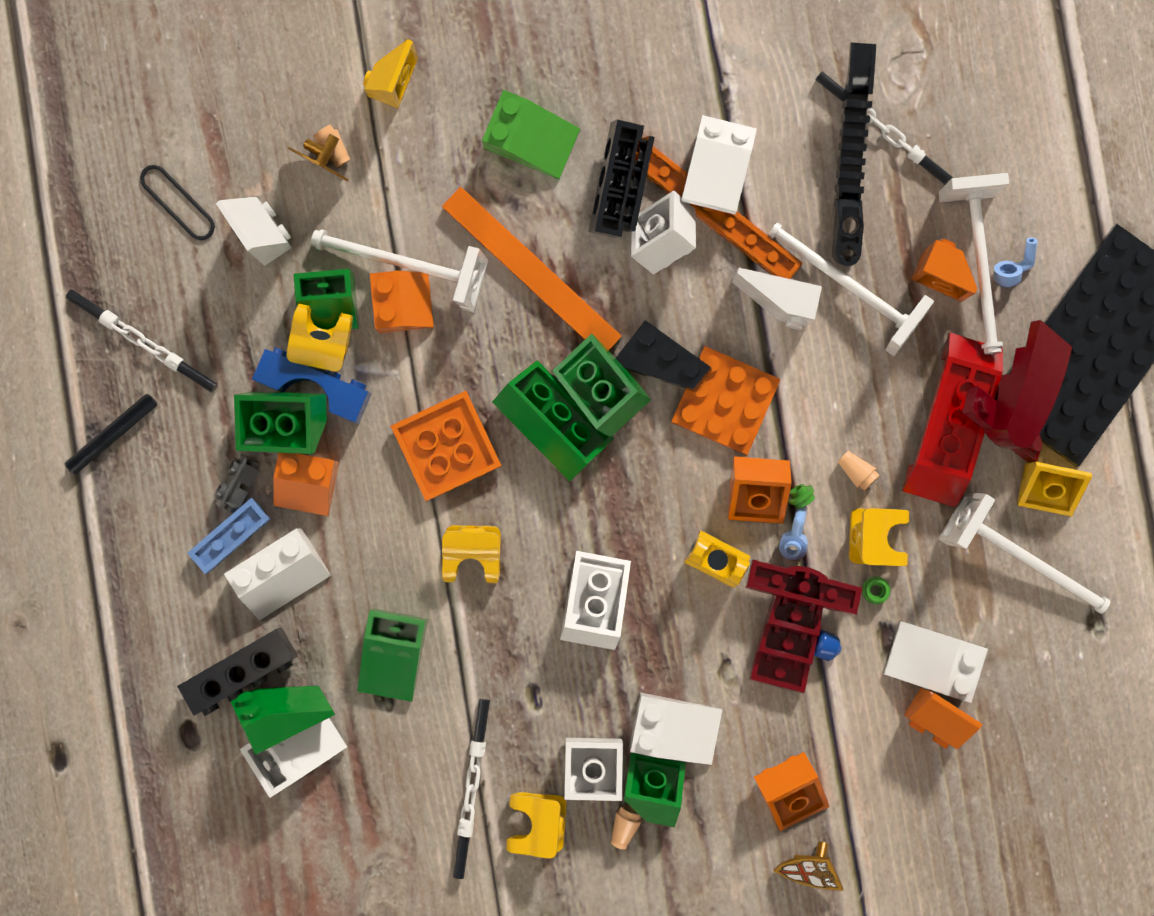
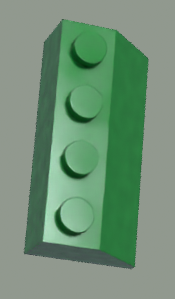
M538 360L507 383L492 401L569 482L615 439L613 436L609 437L598 431L563 385Z

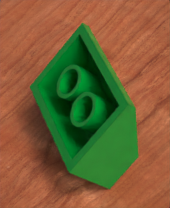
M246 392L235 394L236 451L314 454L327 422L326 394Z

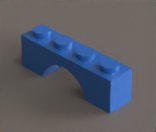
M275 347L273 352L267 349L264 350L252 380L280 392H284L291 385L301 381L318 383L328 396L329 412L354 423H360L372 395L366 391L367 385L351 379L349 384L340 380L341 374L325 370L323 373L315 370V367L290 362L286 356L287 352Z

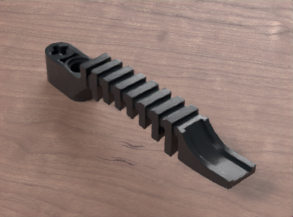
M850 43L848 72L844 89L845 99L842 101L844 111L843 115H841V122L843 123L842 129H840L841 143H839L838 148L840 150V157L837 160L839 170L836 172L838 182L835 185L837 199H834L836 212L832 244V257L834 261L844 266L856 264L860 260L862 251L864 221L861 194H864V186H860L861 180L865 177V172H862V166L866 162V158H863V152L867 150L864 138L868 137L869 131L865 130V126L867 123H870V116L867 115V110L872 108L873 102L868 101V95L873 94L876 44ZM848 217L853 218L855 221V229L850 233H846L842 226L843 221ZM847 246L848 250L852 251V256H847L845 261V257L840 256L841 250H846Z

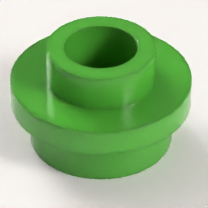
M804 484L794 487L790 491L791 495L788 502L794 505L796 509L809 505L815 499L813 487L811 485L805 486Z
M870 577L862 585V595L871 604L884 603L890 595V586L881 577ZM874 585H878L880 588V592L876 596L871 593V588Z

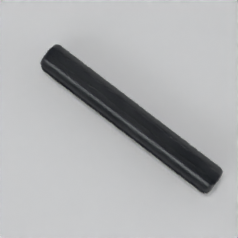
M149 394L141 397L65 462L64 465L72 474L80 472L157 406L156 400Z

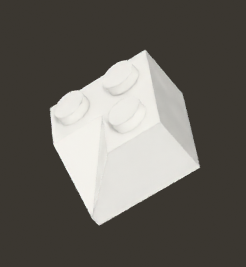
M672 191L640 212L636 231L632 232L631 257L653 275L663 268H667L671 263L684 255H688L696 248L695 208L689 203L682 202V197L675 191Z
M566 738L565 800L622 801V739Z

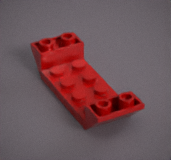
M948 333L941 360L945 361L915 463L909 465L902 492L954 508L957 507L971 481L985 434L983 428L962 413L969 387L978 386L995 399L1003 373L1002 348L1001 353L985 355L984 349L981 348V345L985 343Z

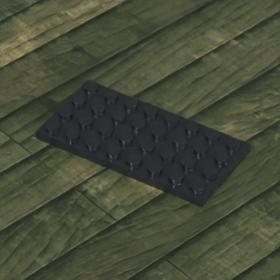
M1118 224L1113 225L1044 321L1048 327L1072 346L1059 394L1039 435L1043 444L1075 467L1081 465L1154 363V250ZM1012 366L1006 374H1011ZM998 387L997 394H996V397H995V400H996V401H997V398H998L999 387Z

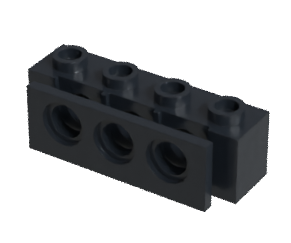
M618 119L610 122L588 232L618 238L622 237L623 231H636L655 138L653 136L642 138L644 125ZM636 152H639L638 160L635 161ZM630 180H633L632 188H629ZM625 207H628L627 213H626V216H625V215H623V214H624V209H625Z
M281 627L193 676L177 687L193 716L201 712L204 716H207L220 708L218 705L220 701L227 698L230 702L244 693L242 689L252 684L255 688L269 680L267 674L274 670L281 673L292 667V660L298 657ZM262 652L270 656L269 666L262 663ZM238 666L245 670L244 680L237 676ZM213 681L220 684L221 691L219 694L212 688Z

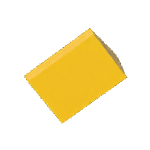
M1040 462L1025 463L1017 505L1072 517L1092 479V473Z

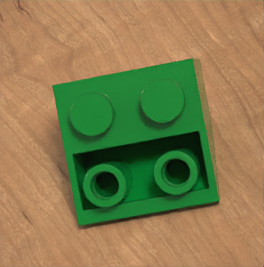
M350 269L293 274L296 306L298 304L310 306L311 320L314 325L321 329H331L336 326L339 315L344 313L353 316L351 329H359L354 273Z

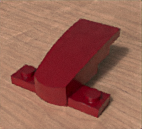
M1032 321L1026 347L1016 348L1011 374L1001 375L997 401L978 386L969 387L962 413L983 428L987 437L995 445L1012 450L1027 463L1038 462L1042 448V439L1039 433L1045 425L1059 394L1069 363L1072 346L1043 321Z
M752 560L745 588L773 595L757 644L749 680L804 694L810 666L813 665L817 637L820 635L823 608L856 616L863 587L828 579L826 575L810 567L792 566L785 568Z

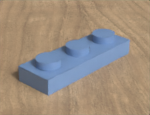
M250 498L187 554L204 574H208L268 523L271 518L254 498Z

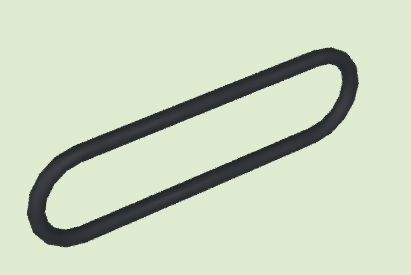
M149 165L143 169L140 175V182L144 189L190 236L197 240H206L214 233L215 225L213 219L162 167ZM150 169L159 170L208 219L211 225L208 234L205 236L194 234L146 185L144 177L147 171Z

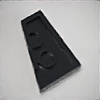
M646 320L616 357L619 363L627 370L694 392L712 371L709 365Z

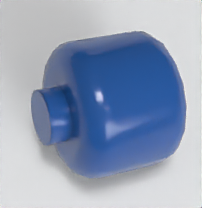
M820 630L814 656L831 661L841 652L840 639L833 633Z

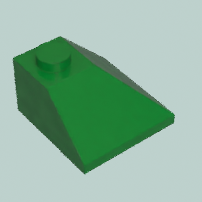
M631 752L624 801L646 822L675 828L681 810L686 762Z

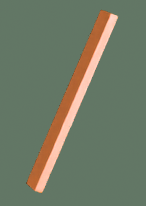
M653 146L646 178L665 193L669 194L675 191L682 197L688 173ZM636 152L635 161L638 160L639 152ZM690 204L695 208V216L770 275L791 279L803 264V262L739 212H736L735 215Z
M461 186L442 205V208L584 340L590 334H593L609 351L622 338L610 324Z

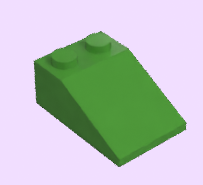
M503 90L483 136L482 144L483 148L560 180L579 135L580 128L528 99Z

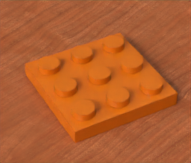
M704 346L699 359L709 365L712 371L695 392L685 389L671 423L747 456L781 379Z
M463 391L391 425L392 431L426 502L502 467L467 391Z

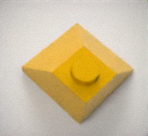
M407 39L377 61L372 71H367L363 86L368 97L399 109L419 59L413 41Z

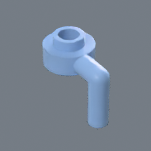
M1036 238L1026 239L1024 260L1018 263L1013 261L997 263L994 266V281L1002 287H1012L1019 284L1022 279V273L1033 268L1035 264L1038 240Z
M807 506L796 509L791 531L784 533L780 539L779 551L786 559L799 560L807 552L808 540L802 534L808 510ZM794 546L797 548V550H792L788 547Z

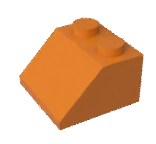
M946 239L935 240L924 249L911 280L960 302L974 295L977 291V286L962 250L956 248L957 245Z
M413 271L370 273L374 323L378 333L434 328L429 274Z
M278 453L274 473V506L329 516L339 461L299 453Z
M734 456L730 479L728 520L783 524L792 484L790 461Z
M922 687L903 715L911 720L908 724L910 727L921 734L925 730L934 735L932 741L945 749L949 745L959 749L983 725L937 694Z
M805 752L791 756L786 761L772 768H767L754 776L779 831L830 807L819 777Z

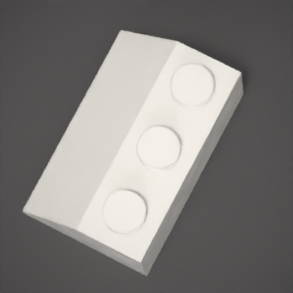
M303 529L291 531L224 574L238 598L259 620H262L331 576Z

